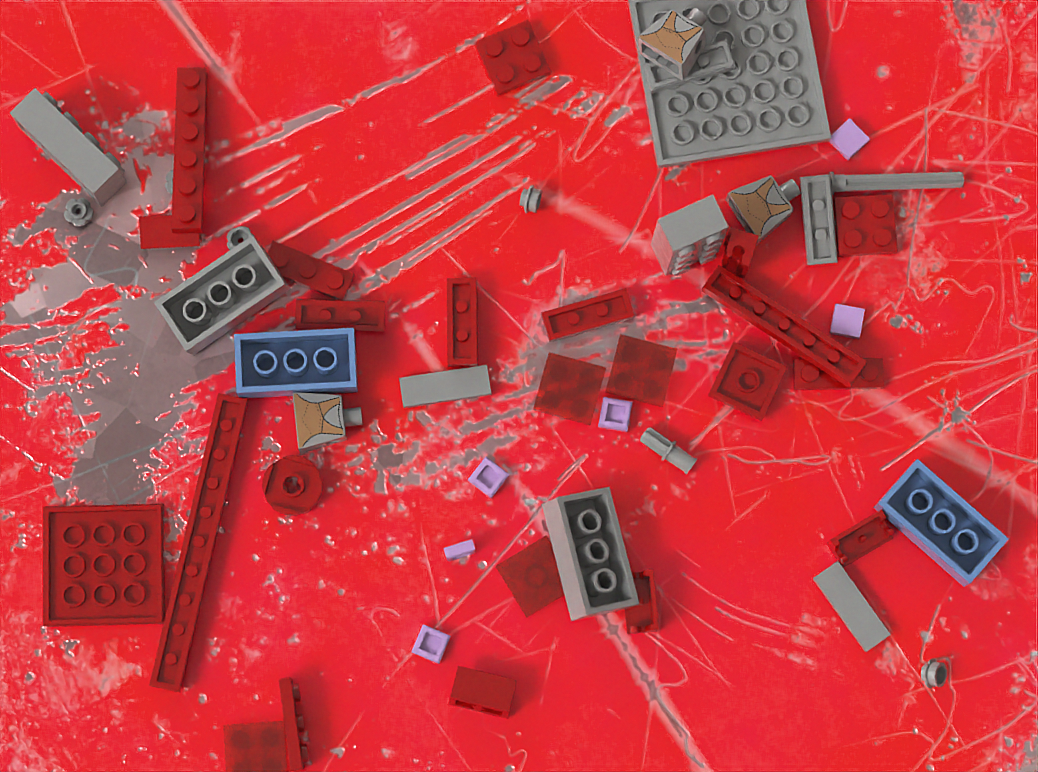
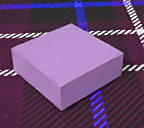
M849 118L831 135L829 142L849 160L870 138Z
M835 304L830 334L859 339L865 309Z
M603 397L598 427L627 432L632 402Z
M485 457L468 478V481L489 498H492L509 477V473L488 457Z
M472 539L443 548L446 560L449 562L472 555L475 552Z
M423 624L411 653L439 664L451 636Z

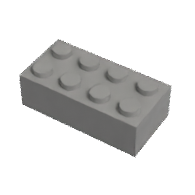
M34 88L10 112L11 116L19 128L102 207L126 183L122 175L125 170L109 151L105 155L103 154L104 150L99 146L100 143L88 131L85 134L82 133L83 130L79 127V123L70 113L66 111L62 114L63 111L58 106L57 101L48 92L45 91L41 94Z
M714 195L657 220L651 247L665 276L671 273L674 276L681 275L690 270L689 265L698 261L702 265L717 257L716 253L720 250L728 230V225Z
M252 235L156 300L154 304L185 351L195 355L291 288L261 243Z
M610 487L556 497L542 504L571 621L620 611L639 604Z

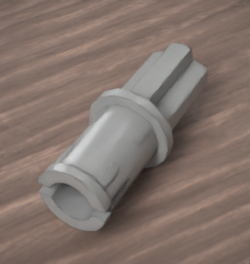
M651 427L647 428L641 436L640 441L662 456V461L666 459L684 471L685 474L689 472L697 458L692 457L676 445L677 441L671 442Z

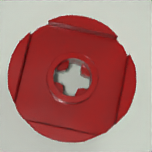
M289 455L282 457V459L277 460L267 468L262 481V489L267 502L275 511L287 516H297L308 513L318 503L322 495L323 482L319 471L311 461L301 456ZM292 478H297V484L301 485L300 490H295L293 494L288 493V488L284 486L285 482H291Z

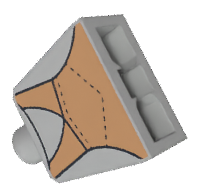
M696 8L686 17L675 10L668 11L637 37L639 54L683 81L705 47V30L701 26L707 20L706 16Z
M768 176L730 191L725 200L745 231L759 235L757 244H759L791 216L793 207L789 201L800 195L801 191L793 179L778 186L772 176Z
M293 393L297 441L300 453L346 441L345 427L363 425L361 407L343 409L341 395Z

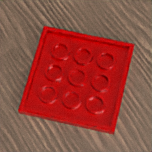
M163 503L43 507V627L164 624L165 563Z

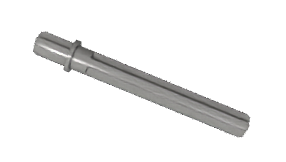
M829 172L832 195H834V192L861 190L961 188L964 184L962 172L845 175Z

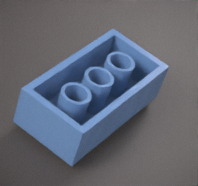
M354 328L234 334L236 393L239 398L293 396V393L297 392L315 394L358 392L356 334Z
M918 459L907 468L873 507L877 511L883 510L886 519L963 587L969 585L1009 540Z

